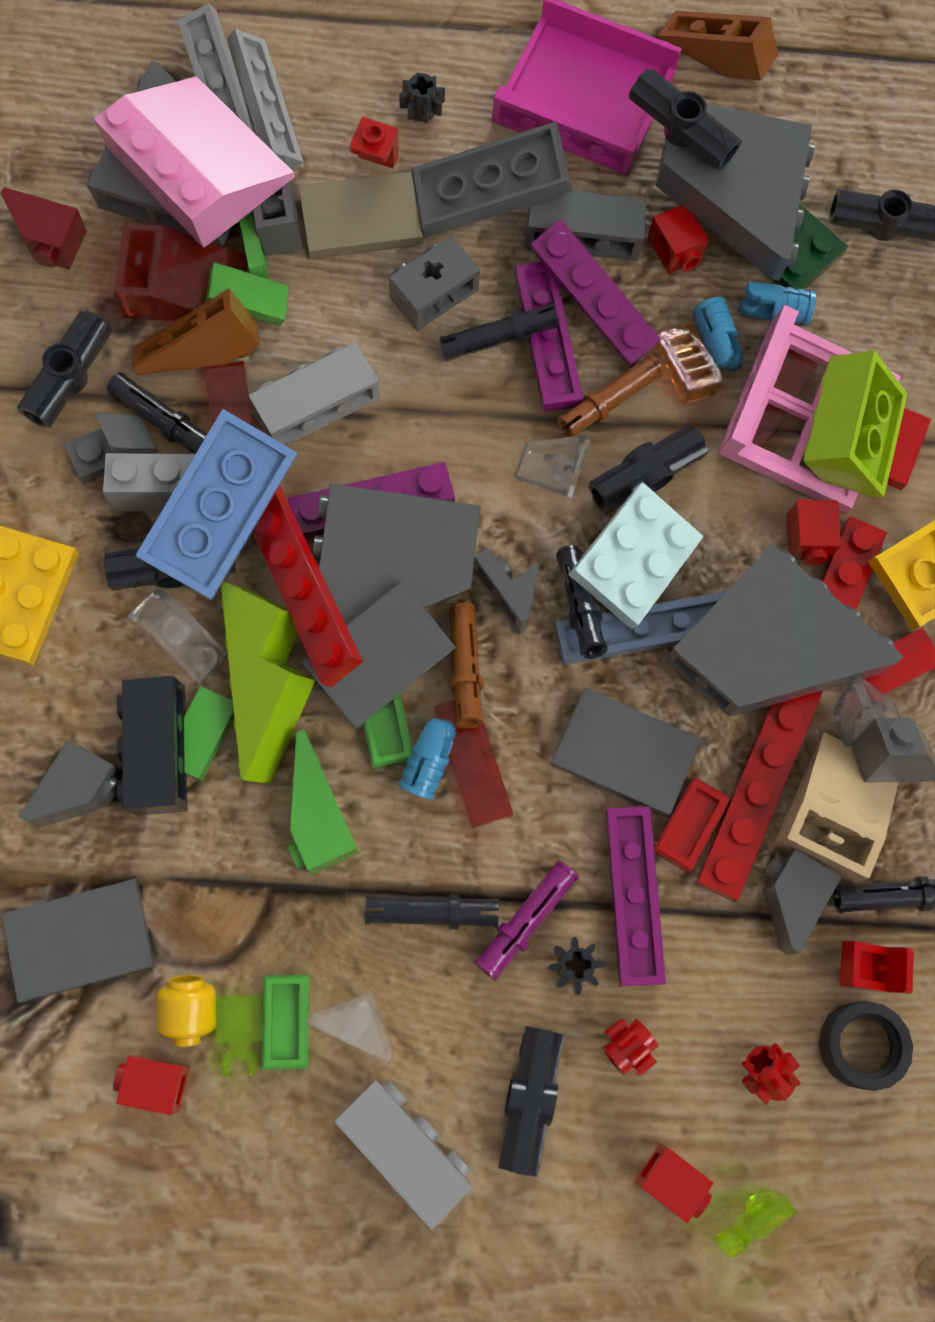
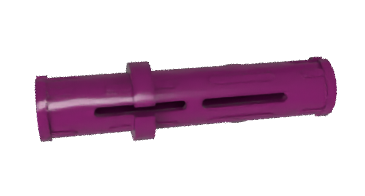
M557 860L554 867L529 895L528 899L507 924L502 922L497 928L499 934L480 958L476 959L474 964L492 980L497 981L498 976L519 950L524 952L530 944L527 940L552 912L573 883L579 879L576 872L562 861Z

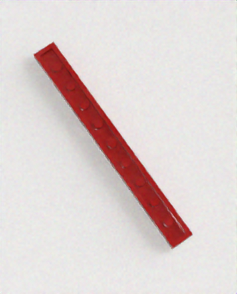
M852 516L845 521L840 533L841 547L829 560L821 581L828 586L830 594L843 605L851 606L856 610L873 570L868 560L879 554L888 532ZM823 691L768 706L730 797L731 799L697 876L696 885L732 902L739 900Z

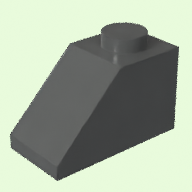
M875 718L852 744V749L864 782L935 781V755L928 739L913 718Z
M67 740L19 818L40 828L99 811L104 802L108 804L117 794V783L122 772L111 763Z
M794 848L783 855L776 854L764 874L769 878L763 889L780 951L786 955L801 952L842 877Z

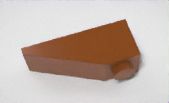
M675 10L658 34L659 40L682 48L681 53L730 78L761 81L778 57L770 17Z
M229 288L134 346L132 370L137 375L226 365L238 357L244 358L260 345L258 323Z

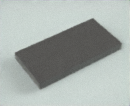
M556 121L411 168L421 228L426 238L573 192Z

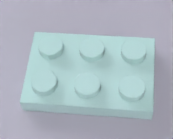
M642 482L634 489L568 575L632 629L640 624L704 536Z

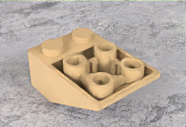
M823 732L773 846L785 852L796 848L842 876L841 879L850 884L869 879L886 839L898 782H864L852 745Z

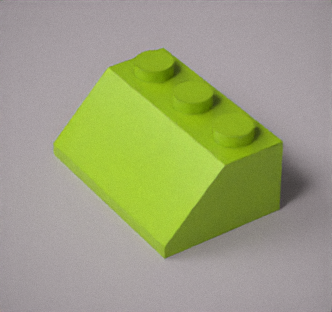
M875 350L831 356L826 374L822 377V390L818 406L813 413V426L809 442L804 449V462L822 482L875 498H884L908 393Z

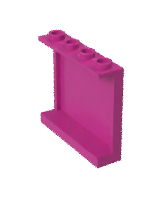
M543 0L542 16L506 87L499 86L494 96L492 122L521 133L556 121L564 151L628 176L654 118L628 98L630 89L637 81L638 76L647 68L655 70L671 83L682 48L571 6L566 2Z

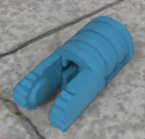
M755 281L747 283L745 295L748 297L741 300L738 309L742 315L773 320L782 307L786 305L799 311L794 324H801L802 326L810 324L815 309L816 291H805L800 288L794 289L793 287H783L782 285Z
M713 297L702 301L694 307L692 315L694 320H696L695 323L700 337L703 339L704 348L708 350L709 356L712 358L711 361L717 367H723L730 372L740 371V368H743L744 358L737 339L738 333L734 327L733 319L730 317L731 314L723 297Z
M433 718V720L429 719V722H426L424 731L421 732L417 744L413 745L411 756H409L407 766L404 768L402 778L399 780L398 786L417 796L434 800L436 789L440 785V779L443 777L444 769L450 760L448 755L454 743L453 739L456 738V728L451 721Z

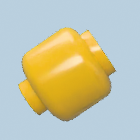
M179 975L167 979V985L160 988L156 994L158 1033L166 1038L173 1039V1045L179 1047L194 1046L201 1043V1037L213 1031L217 1024L215 988L204 982V977L201 975Z

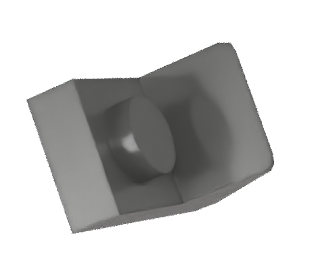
M97 414L95 416L101 429L64 444L83 484L104 476L106 453H158L142 417L138 415Z
M486 548L474 556L473 572L519 635L527 627L539 564L511 580L512 572L501 556L495 558L489 548Z

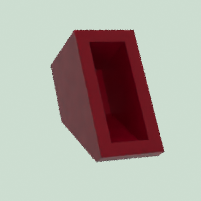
M3 187L1 195L33 259L47 267L59 266L70 270L87 232L78 209Z

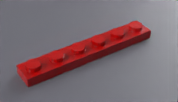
M279 486L254 528L253 534L320 684L332 688L360 665L363 660L283 490Z

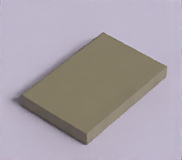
M411 171L298 185L310 259L423 245V234Z

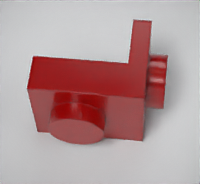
M362 116L350 143L351 153L357 154L361 159L394 169L399 157L398 128Z
M842 941L840 986L880 993L911 994L913 991L914 951L912 948L885 947L859 941Z

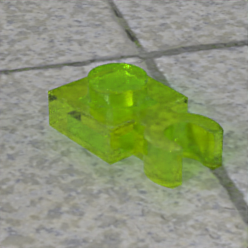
M263 995L216 996V1043H229V1052L226 1053L221 1064L223 1076H232V1063L237 1057H243L247 1061L248 1075H256L258 1059L255 1053L251 1051V1042H262Z
M763 1190L752 1196L744 1204L747 1210L738 1216L739 1220L713 1237L724 1255L727 1254L730 1259L736 1257L755 1239L760 1241L795 1215L797 1211L786 1195L775 1190L770 1193L768 1190Z

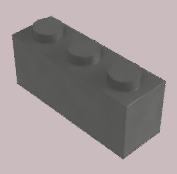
M573 191L529 206L525 248L530 249V244L561 218L592 256L637 261L644 240L647 199L634 198L629 195L613 196L596 194L592 191Z

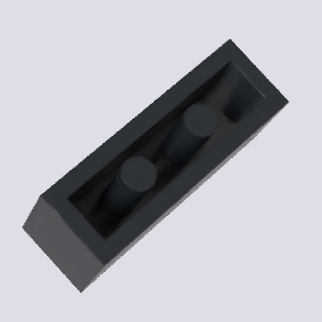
M174 676L122 680V694L117 696L116 701L117 713L122 720V736H119L117 739V754L119 760L123 763V779H119L117 783L119 803L123 805V810L136 816L187 812V774L185 773L184 749L185 685Z

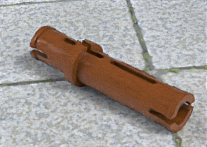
M647 355L642 361L598 392L591 391L583 397L582 403L558 417L557 424L559 429L562 430L574 422V424L569 426V430L563 433L568 439H573L594 422L601 423L607 419L611 410L654 380L662 377V365L659 363L647 371L657 361V358L653 355Z
M460 602L453 604V607L450 606L448 609L451 642L456 647L451 651L453 677L450 678V690L454 692L456 726L460 728L478 727V724H483L480 696L481 690L484 688V680L479 675L475 606L471 603Z

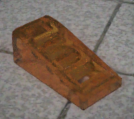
M692 324L657 333L661 338L657 345L682 405L719 393L724 383L723 378ZM684 337L687 339L686 343L672 346L670 341ZM687 350L692 351L690 355L680 358L677 356V353ZM692 362L697 363V366L687 369L683 366ZM701 373L702 378L691 380L690 376Z

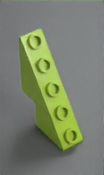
M223 581L221 584V606L225 621V645L228 651L230 670L229 685L232 691L234 709L233 724L236 732L239 757L238 770L241 779L244 781L271 784L316 680L285 664L298 636L287 608L249 589Z

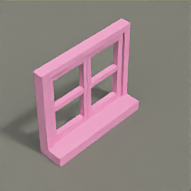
M784 305L768 326L718 454L815 500H838L839 511L846 514L853 509L858 492L822 482L814 472L799 465L805 446L810 438L813 426V413L818 406L822 390L821 382L812 405L775 388L774 385L788 349L825 366H828L831 356L851 354L852 352L794 325L799 311ZM892 372L896 379L899 381L901 376ZM767 403L806 421L791 461L752 443Z

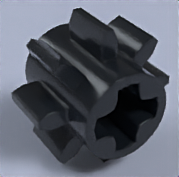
M417 73L409 81H402L399 107L401 109L408 108V120L413 119L418 122L428 123L435 115H442V103L445 102V88H436V76Z
M573 937L569 943L570 950L565 951L557 945L553 948L554 953L559 959L557 963L547 966V970L558 972L560 979L555 986L557 989L563 987L566 983L573 984L574 994L580 995L582 991L581 982L586 981L594 987L599 984L592 975L595 969L605 966V963L594 961L591 955L596 947L594 943L585 949L579 948L577 938ZM573 954H576L579 962H585L586 970L579 972L578 979L575 978L573 971L565 969V962L572 960Z

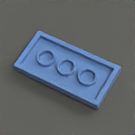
M222 409L135 556L213 600L296 459L297 452Z

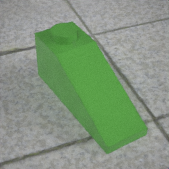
M304 729L296 733L290 831L294 842L287 846L297 869L306 866L307 871L312 876L359 853Z

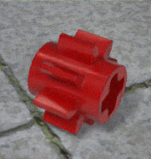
M619 1019L604 1032L610 1041L602 1047V1050L623 1076L630 1070H633L637 1076H642L657 1063L650 1053L659 1045L649 1030L638 1019H635L629 1025L624 1019Z
M774 1043L771 1047H755L748 1054L746 1061L741 1063L749 1074L741 1080L751 1095L756 1094L766 1105L770 1100L786 1101L794 1092L795 1087L800 1086V1081L793 1073L800 1065L790 1052L784 1053L777 1043Z

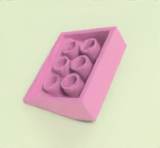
M197 76L124 95L94 118L108 150L203 248L295 178L294 172Z

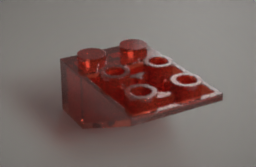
M124 222L113 294L123 318L175 322L205 303L209 271L213 262L248 272L246 255L212 242L203 248L191 235L164 225Z

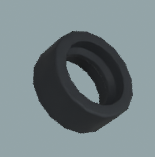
M863 1001L841 1005L828 1015L820 1030L819 1049L822 1061L831 1075L848 1087L870 1091L891 1088L904 1078L912 1063L913 1043L909 1028L896 1012L883 1004ZM866 1018L874 1020L887 1032L890 1043L889 1059L885 1066L877 1072L868 1074L858 1072L850 1067L843 1058L840 1048L841 1034L846 1025L855 1019Z

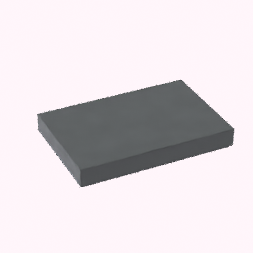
M400 581L346 625L363 662L331 688L320 684L308 656L301 662L357 729L456 647L407 585Z
M584 687L551 762V766L643 807L650 806L652 811L669 817L701 738Z
M137 879L2 913L17 1003L28 1002L156 967Z

